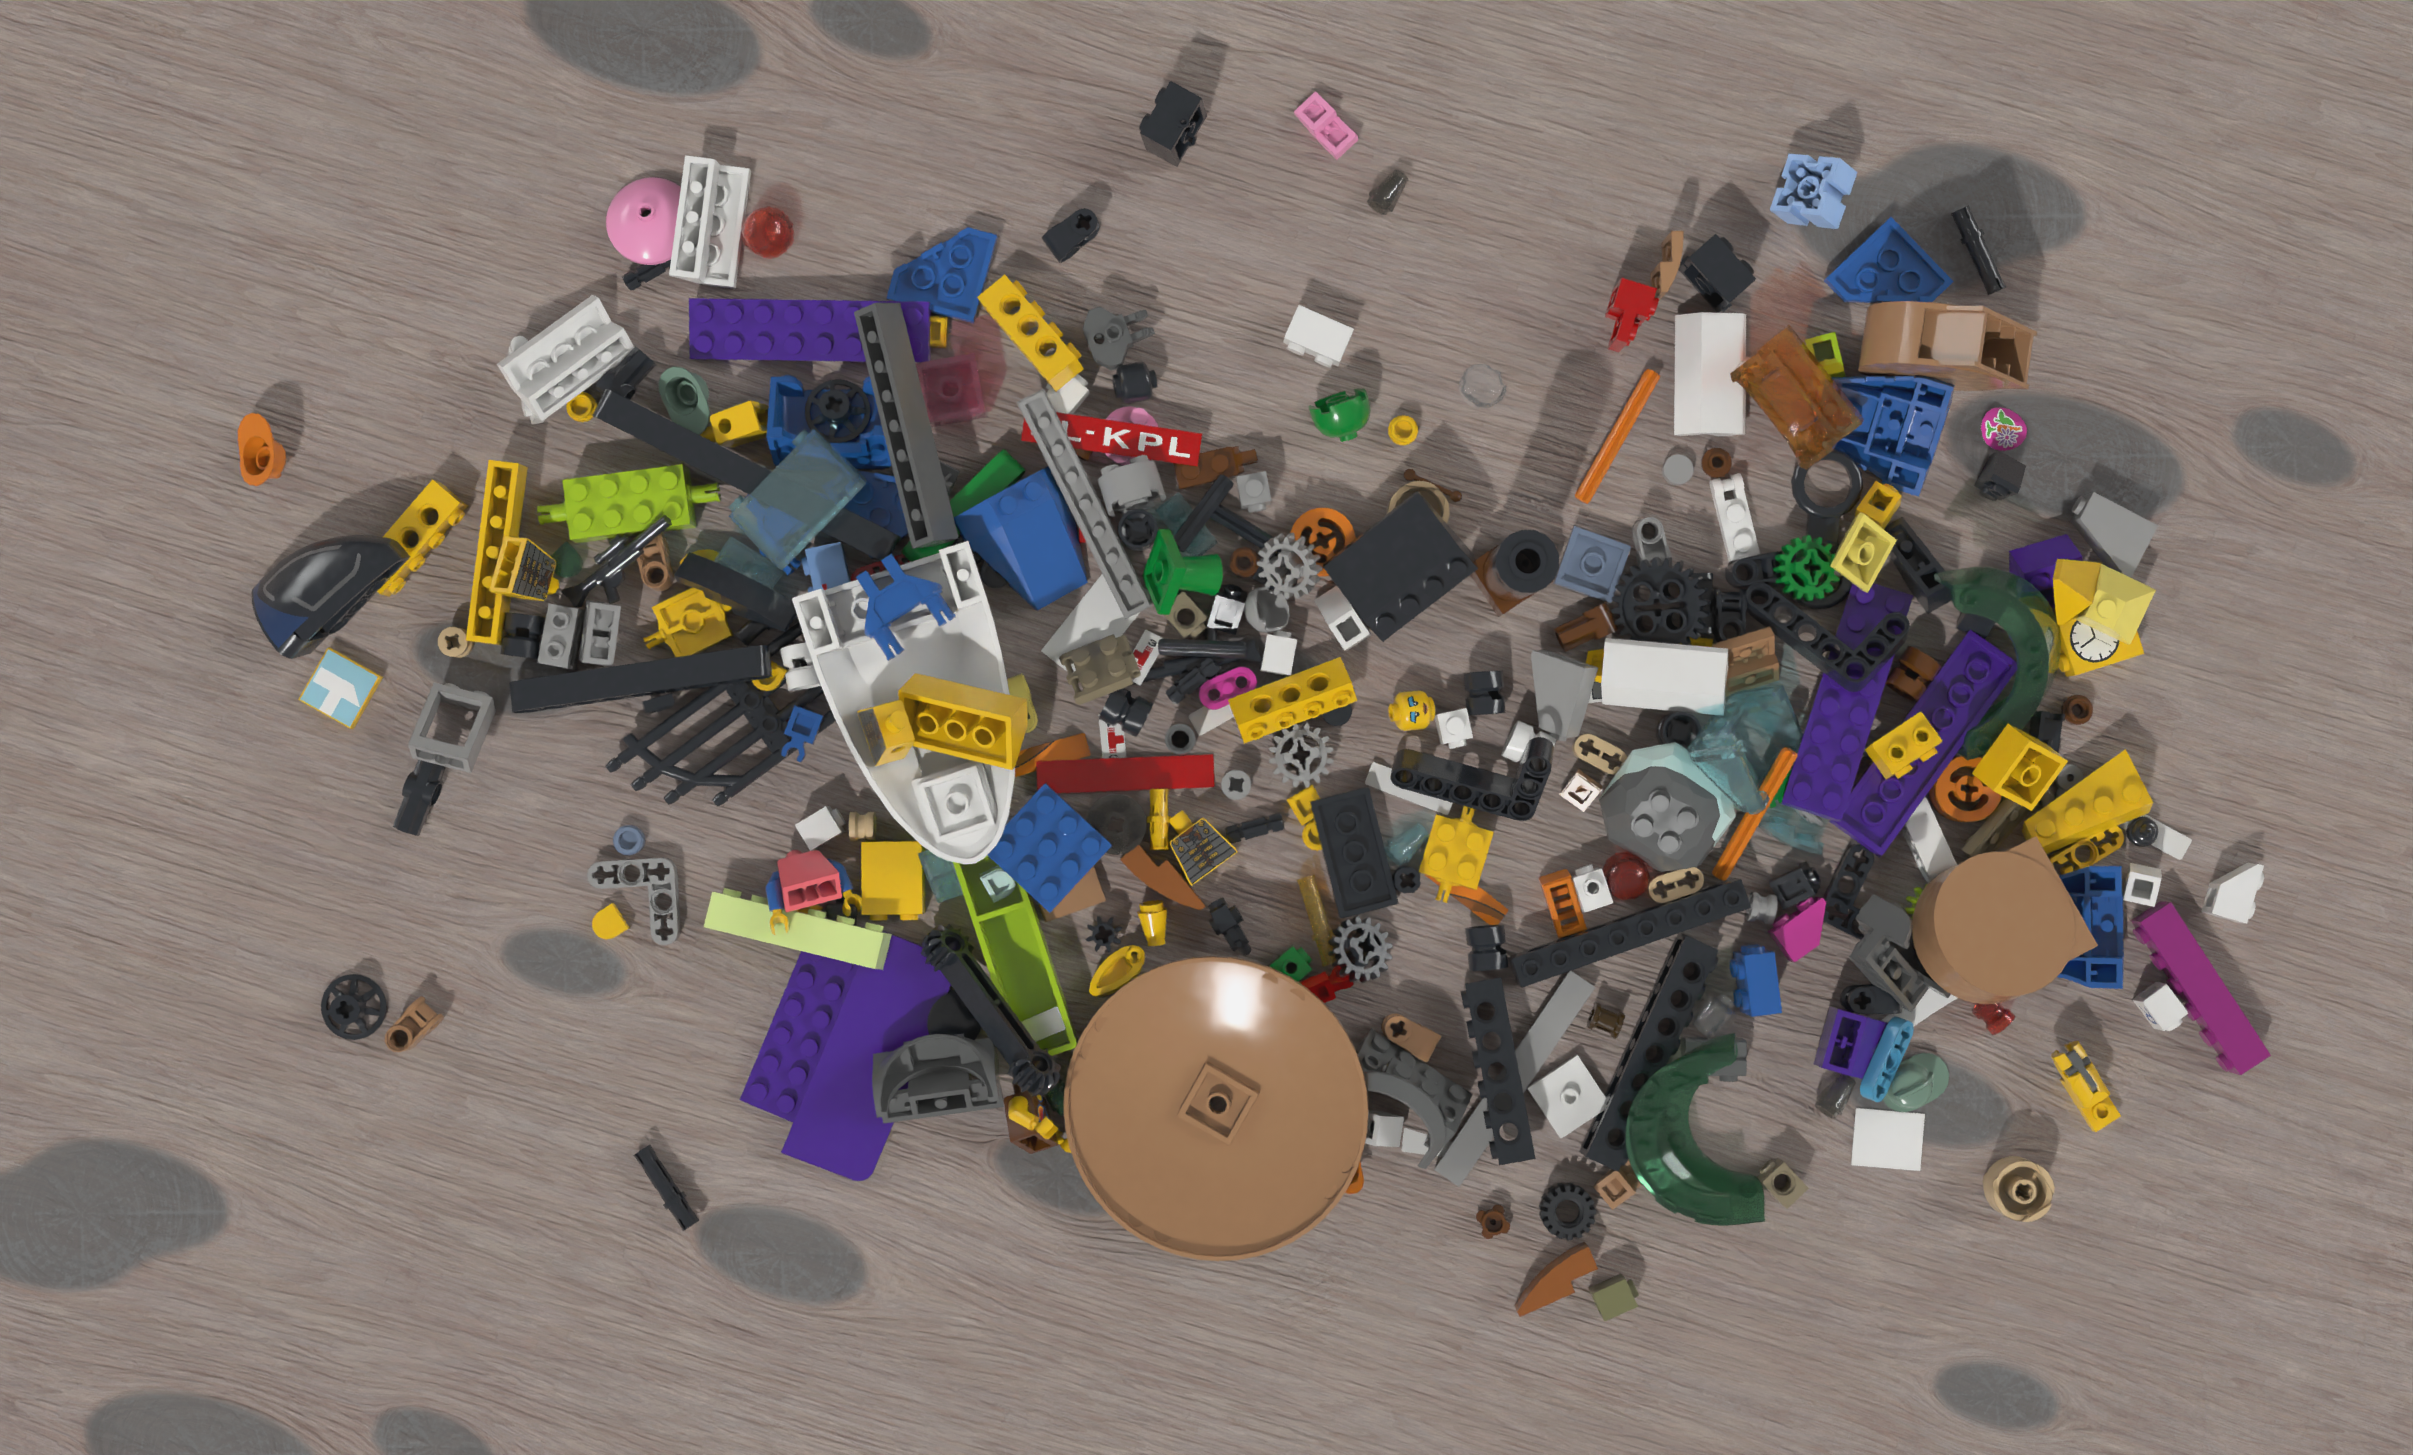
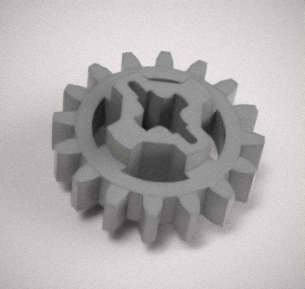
M1280 533L1275 538L1267 541L1264 544L1265 547L1258 553L1263 558L1257 562V565L1264 569L1259 574V577H1266L1268 579L1265 586L1267 588L1273 585L1276 596L1283 591L1285 599H1289L1293 595L1298 599L1315 588L1314 585L1321 579L1317 574L1322 571V566L1316 565V561L1321 557L1320 555L1312 554L1311 551L1315 547L1313 544L1308 547L1304 545L1305 537L1303 536L1295 540L1294 533H1290L1286 537L1283 533ZM1278 549H1281V552L1278 554V556H1275L1276 551ZM1301 576H1305L1302 582L1297 583Z
M1305 723L1303 730H1299L1298 725L1295 724L1291 732L1287 729H1282L1284 735L1282 738L1274 736L1273 739L1278 745L1277 747H1269V751L1275 753V758L1270 759L1269 763H1276L1278 766L1273 771L1274 775L1281 772L1284 774L1281 782L1285 783L1290 778L1293 780V787L1296 788L1299 781H1303L1304 786L1307 788L1310 784L1309 780L1312 778L1317 783L1321 782L1318 776L1320 772L1328 775L1329 771L1324 766L1334 761L1327 757V753L1332 752L1333 747H1325L1324 743L1328 741L1329 737L1320 738L1318 736L1321 730L1319 727L1311 732L1309 731V723ZM1303 735L1314 739L1319 746L1312 748L1304 743ZM1292 737L1293 746L1289 752L1281 754L1284 743ZM1297 741H1299L1303 751L1309 752V757L1305 758L1304 770L1300 761L1293 759V754L1297 752ZM1321 757L1317 769L1310 773L1309 765L1313 759ZM1291 763L1297 767L1299 776L1287 771L1283 764Z

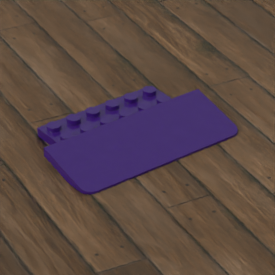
M892 934L883 970L801 951L740 1097V1100L793 1122L781 1153L855 1181L866 1180L873 1174L894 1122L883 1123L882 1117L877 1118L872 1086L873 1054L894 1051L904 1045L906 1041H912L929 1035L927 1027L929 1012L935 1002L948 993L951 986L940 970L934 972V967L931 964H925L927 958L921 954L922 945ZM909 1082L904 1084L898 1090L908 1089Z

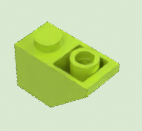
M1835 332L1805 339L1804 341L1818 400L1821 399L1827 377H1845Z

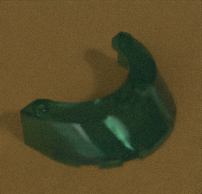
M1968 567L1934 574L1936 581L1951 589L1952 603L1958 611L1984 616L1998 623L2010 637L2016 652L2017 672L2013 688L2009 696L1987 710L1977 726L1967 731L1964 737V744L1957 752L1966 760L1985 755L2008 723L2020 730L2024 728L2048 694L2057 674L2060 661L2061 639L2055 614L2046 598L2037 588L2020 576L1992 567Z
M1735 1033L1721 1035L1701 1043L1652 1075L1637 1093L1631 1105L1626 1124L1627 1154L1634 1174L1640 1184L1644 1185L1655 1197V1201L1674 1214L1678 1212L1695 1219L1697 1223L1728 1226L1765 1222V1196L1763 1185L1759 1179L1752 1174L1729 1170L1711 1160L1697 1145L1689 1125V1108L1698 1087L1708 1084L1711 1074L1735 1062L1738 1056Z

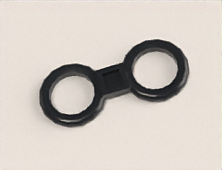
M1833 448L1816 449L1805 455L1796 465L1791 479L1792 494L1798 506L1807 513L1806 535H1810L1812 541L1814 538L1821 537V545L1831 544L1832 547L1829 553L1836 554L1839 547L1840 517L1850 512L1860 499L1863 489L1862 472L1856 461L1844 451ZM1830 460L1837 462L1845 468L1849 476L1850 488L1848 495L1840 504L1826 508L1816 505L1809 499L1805 492L1804 480L1807 471L1812 465L1819 461ZM1796 553L1794 554L1791 563L1796 559ZM1842 575L1840 585L1828 596L1817 600L1813 597V600L1804 602L1802 596L1796 601L1804 607L1815 610L1831 608L1845 599L1850 592L1852 582Z

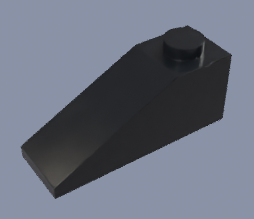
M1901 517L1887 525L1884 530L1897 540L1889 556L1909 590L1925 611L1929 614L1954 599V581L1906 520Z

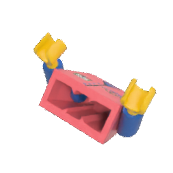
M792 850L787 853L785 858L777 861L778 871L772 873L766 885L769 911L773 912V916L770 919V929L774 935V926L777 923H783L786 933L789 931L788 919L782 914L784 909L786 912L842 898V894L845 898L842 911L846 916L851 914V908L848 904H854L858 912H860L862 906V898L851 891L854 888L845 867L839 862L825 858L818 850L805 853L799 850Z

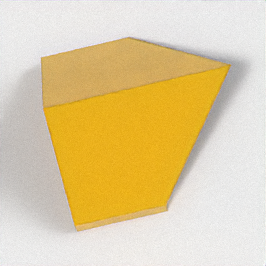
M2057 559L2053 575L2057 625H2064L2093 604L2101 563Z

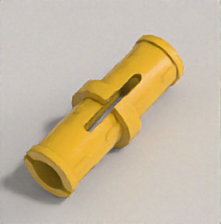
M1150 789V816L1147 817V823H1150L1149 848L1150 850H1169L1168 830L1169 819L1171 818L1168 813L1169 789Z

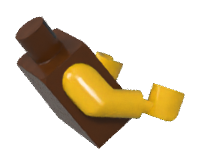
M1012 1084L1014 1094L1005 1097L1003 1100L1010 1142L1030 1154L1059 1144L1065 1152L1071 1153L1068 1138L1065 1139L1063 1132L1059 1131L1052 1122L1045 1097L1039 1094L1031 1097L1028 1091L1021 1093V1087Z

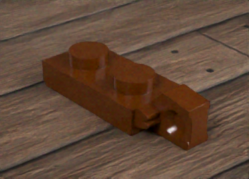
M1229 446L1199 453L1198 467L1173 463L1179 490L1212 483L1221 474L1228 478L1236 477L1238 474L1245 473L1243 466L1258 463L1255 449L1240 452L1239 446Z

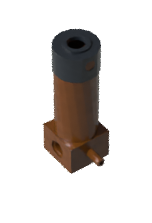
M1536 530L1517 531L1476 559L1478 569L1471 574V577L1497 616L1500 617L1553 582L1559 569L1557 547L1545 534Z

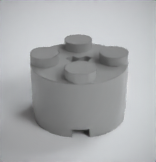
M1147 455L1135 457L1130 460V464L1121 467L1118 464H1113L1101 469L1102 476L1098 479V483L1108 515L1111 517H1115L1114 511H1121L1123 516L1133 509L1147 510L1155 506L1153 500L1160 497L1161 502L1166 499L1156 463L1149 461Z

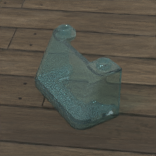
M814 428L809 433L803 429L792 441L795 447L750 495L746 498L739 495L728 507L732 511L728 517L780 570H783L866 484V478Z
M1783 684L1747 689L1733 693L1725 698L1724 716L1712 715L1688 746L1687 751L1692 763L1738 809L1749 814H1757L1766 808L1770 800L1767 792L1758 791L1781 749L1787 747L1798 753L1803 732Z

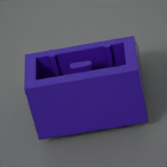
M2067 534L2009 551V574L2011 580L2016 581L2014 591L2023 617L2055 608L2053 575L2057 559L2082 561L2081 553Z
M1830 1006L1814 1065L1863 1079L1888 1023Z

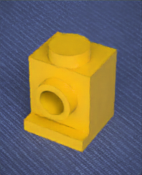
M1875 481L1856 508L1855 517L1859 513H1863L1884 529L1899 508L1902 495L1889 484L1882 485ZM1876 506H1881V507H1883V508H1884V511L1880 510V509L1877 508Z

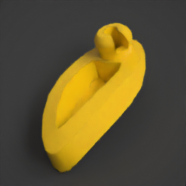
M1129 945L1120 948L1106 957L1092 977L1089 987L1090 994L1095 997L1107 996L1117 992L1121 987L1135 979L1145 963L1143 949L1136 945Z

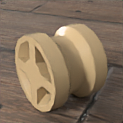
M448 627L438 637L440 651L447 656L455 658L467 656L472 651L474 642L466 641L467 630L458 627Z
M850 812V842L858 841L860 838L875 841L877 830L876 813L867 812L866 815H860L858 812Z

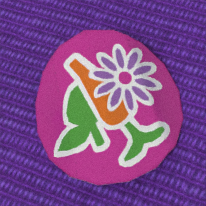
M2002 407L1993 408L1985 414L1982 420V437L1986 444L1995 450H2012L2021 445L2026 438L2027 427L2024 421L2010 409Z

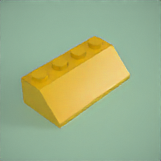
M917 673L898 690L899 700L903 702L915 738L912 746L1013 770L1015 768L1028 726L1027 699Z

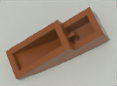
M1140 844L1120 859L1136 877L1163 896L1198 910L1206 907L1204 902L1168 859L1157 866Z
M1585 1242L1558 1256L1535 1276L1514 1305L1519 1317L1575 1293L1571 1281L1598 1269L1591 1251Z

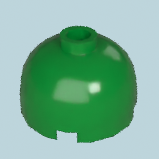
M1354 389L1355 395L1350 396L1345 391L1338 392L1315 401L1316 407L1309 405L1310 415L1316 428L1327 437H1339L1341 442L1356 438L1358 436L1357 431L1364 428L1370 418V402L1365 389Z

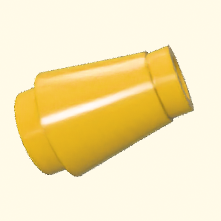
M1151 900L1140 903V910L1137 913L1147 945L1160 946L1165 944L1167 908L1164 907L1163 901Z

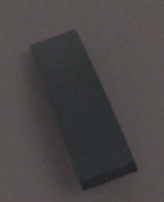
M689 552L674 574L677 582L703 591L705 598L732 607L734 614L786 632L797 615L793 601L737 571Z

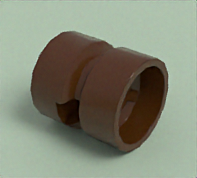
M1907 646L1898 659L1900 666L1892 668L1885 684L1900 696L1916 703L1927 689L1925 683L1931 682L1941 669V665L1919 649ZM1906 672L1916 677L1917 679L1914 681L1910 677L1906 676Z

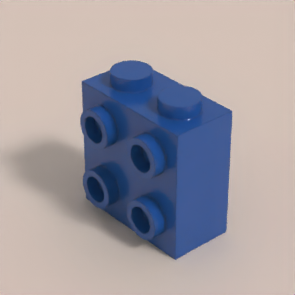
M1759 944L1742 945L1741 951L1733 952V959L1729 960L1730 973L1732 978L1736 977L1737 989L1733 990L1735 1007H1740V1012L1751 1017L1782 1013L1775 952L1766 950L1765 946H1759Z

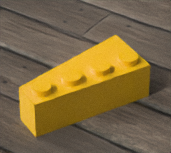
M2125 749L2024 821L2022 833L2026 841L2036 836L2047 854L2148 814L2153 801Z

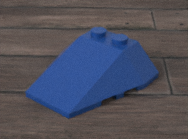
M1926 376L1827 377L1810 434L1829 447L1844 451L1858 463V467L1864 471L1869 470L1882 479L1883 484H1889L1899 491L1919 497L1939 444L1952 403L1955 385Z
M1049 466L954 517L958 531L965 542L969 541L971 550L973 552L976 551L988 563V566L994 572L997 571L1009 583V586L1036 611L1088 583L1075 518Z
M2088 866L2059 875L2098 946L2068 961L2057 977L2089 988L2123 989L2124 915L2122 866Z

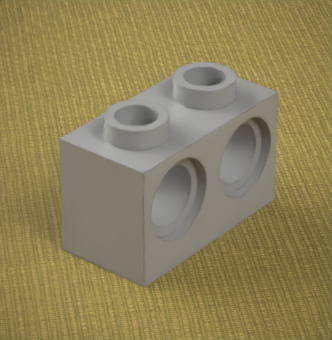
M586 600L578 660L583 663L613 666L621 611L620 605Z
M548 604L537 663L576 669L584 610Z

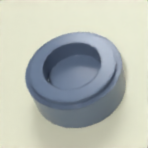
M622 826L615 832L613 844L619 853L634 855L643 849L645 835L637 826Z

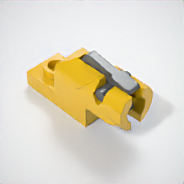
M2072 1041L2064 1045L2068 1051L2067 1054L2059 1053L2058 1050H2055L2051 1057L2062 1076L2060 1081L2091 1130L2097 1132L2121 1117V1115L2109 1098V1095H2111L2110 1091L2099 1076L2097 1069L2088 1058L2080 1042Z

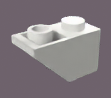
M1337 586L1314 600L1344 651H1348L1372 635L1365 622Z
M2246 863L2209 883L2201 912L2233 922L2247 924L2248 919L2255 912L2256 904L2254 898L2256 892L2261 888L2264 881V873H2262L2264 865Z

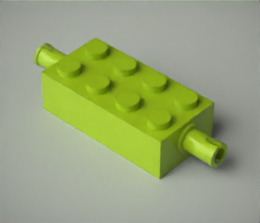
M683 464L562 480L564 502L545 506L539 505L537 506V513H541L538 516L540 525L567 521L570 540L577 543L613 539L618 534L621 537L624 535L627 537L640 535L663 515L669 517L672 525L663 532L697 528L695 504L720 502L721 494H718L720 486L718 482L692 486L690 469Z

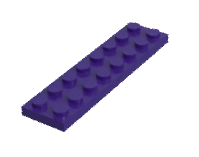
M689 298L690 359L866 362L854 312L873 303H900L915 362L929 363L930 302Z
M1852 583L1835 637L1854 651L1889 613L1899 612L1907 617L1913 595L1874 583L1869 592L1866 593ZM1897 626L1887 628L1891 634L1897 635L1902 633V630ZM1869 648L1867 650L1868 654L1874 657L1883 654L1878 648ZM1830 651L1828 660L1837 659L1839 656L1835 652ZM1894 656L1865 688L1857 692L1844 689L1823 672L1781 804L1839 823L1842 821ZM1853 669L1847 672V675L1853 679L1863 676L1858 670Z
M1969 630L1928 685L1918 702L1915 703L1901 722L1902 724L1917 713L1922 712L1943 741L1935 747L1938 753L1925 762H1922L1920 758L1910 764L1913 769L1899 779L1894 774L1886 780L1875 763L1872 762L1851 791L1842 821L1839 823L1830 820L1829 822L1880 858L2009 682L2020 664L1975 632Z

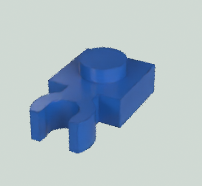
M794 705L784 732L785 735L791 736L792 739L782 748V756L787 757L791 748H797L799 751L797 761L801 763L806 756L804 744L807 742L814 745L824 716Z

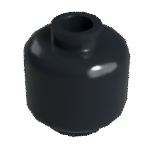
M1144 362L1120 365L1116 370V374L1112 375L1116 398H1121L1126 404L1149 400L1152 397V389L1158 387L1155 371H1149Z

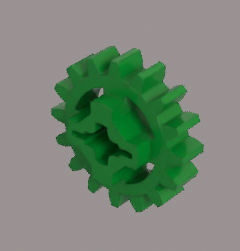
M1806 535L1802 536L1801 540L1799 537L1791 539V545L1785 544L1781 547L1785 554L1776 555L1775 559L1781 562V564L1773 568V571L1781 573V577L1776 580V583H1785L1786 586L1782 591L1784 594L1793 591L1792 599L1797 600L1803 596L1804 602L1812 601L1813 597L1816 600L1824 598V592L1829 593L1834 590L1830 582H1838L1840 578L1834 575L1836 570L1831 567L1835 554L1829 553L1832 547L1831 544L1822 546L1821 537L1814 538L1812 541L1811 536ZM1796 553V559L1791 563V560L1794 554ZM1804 565L1810 567V572L1804 569ZM1824 574L1821 582L1818 584V579Z

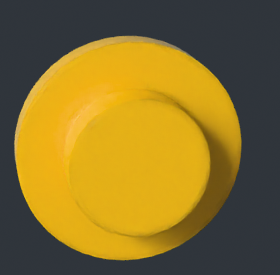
M581 392L567 403V413L577 422L590 421L594 417L592 414L597 407V402L590 394Z
M1406 415L1395 417L1388 426L1389 438L1397 445H1409L1416 439L1418 434L1417 423L1413 418Z

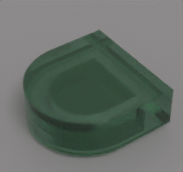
M564 542L551 555L556 562L554 573L558 576L572 578L580 573L583 566L582 557L569 542Z

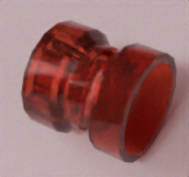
M1977 1003L1971 1011L1977 1019H1981L1986 1023L1985 1028L1992 1035L2003 1031L2015 1019V1015L2010 1009L2004 1008L2001 1003Z

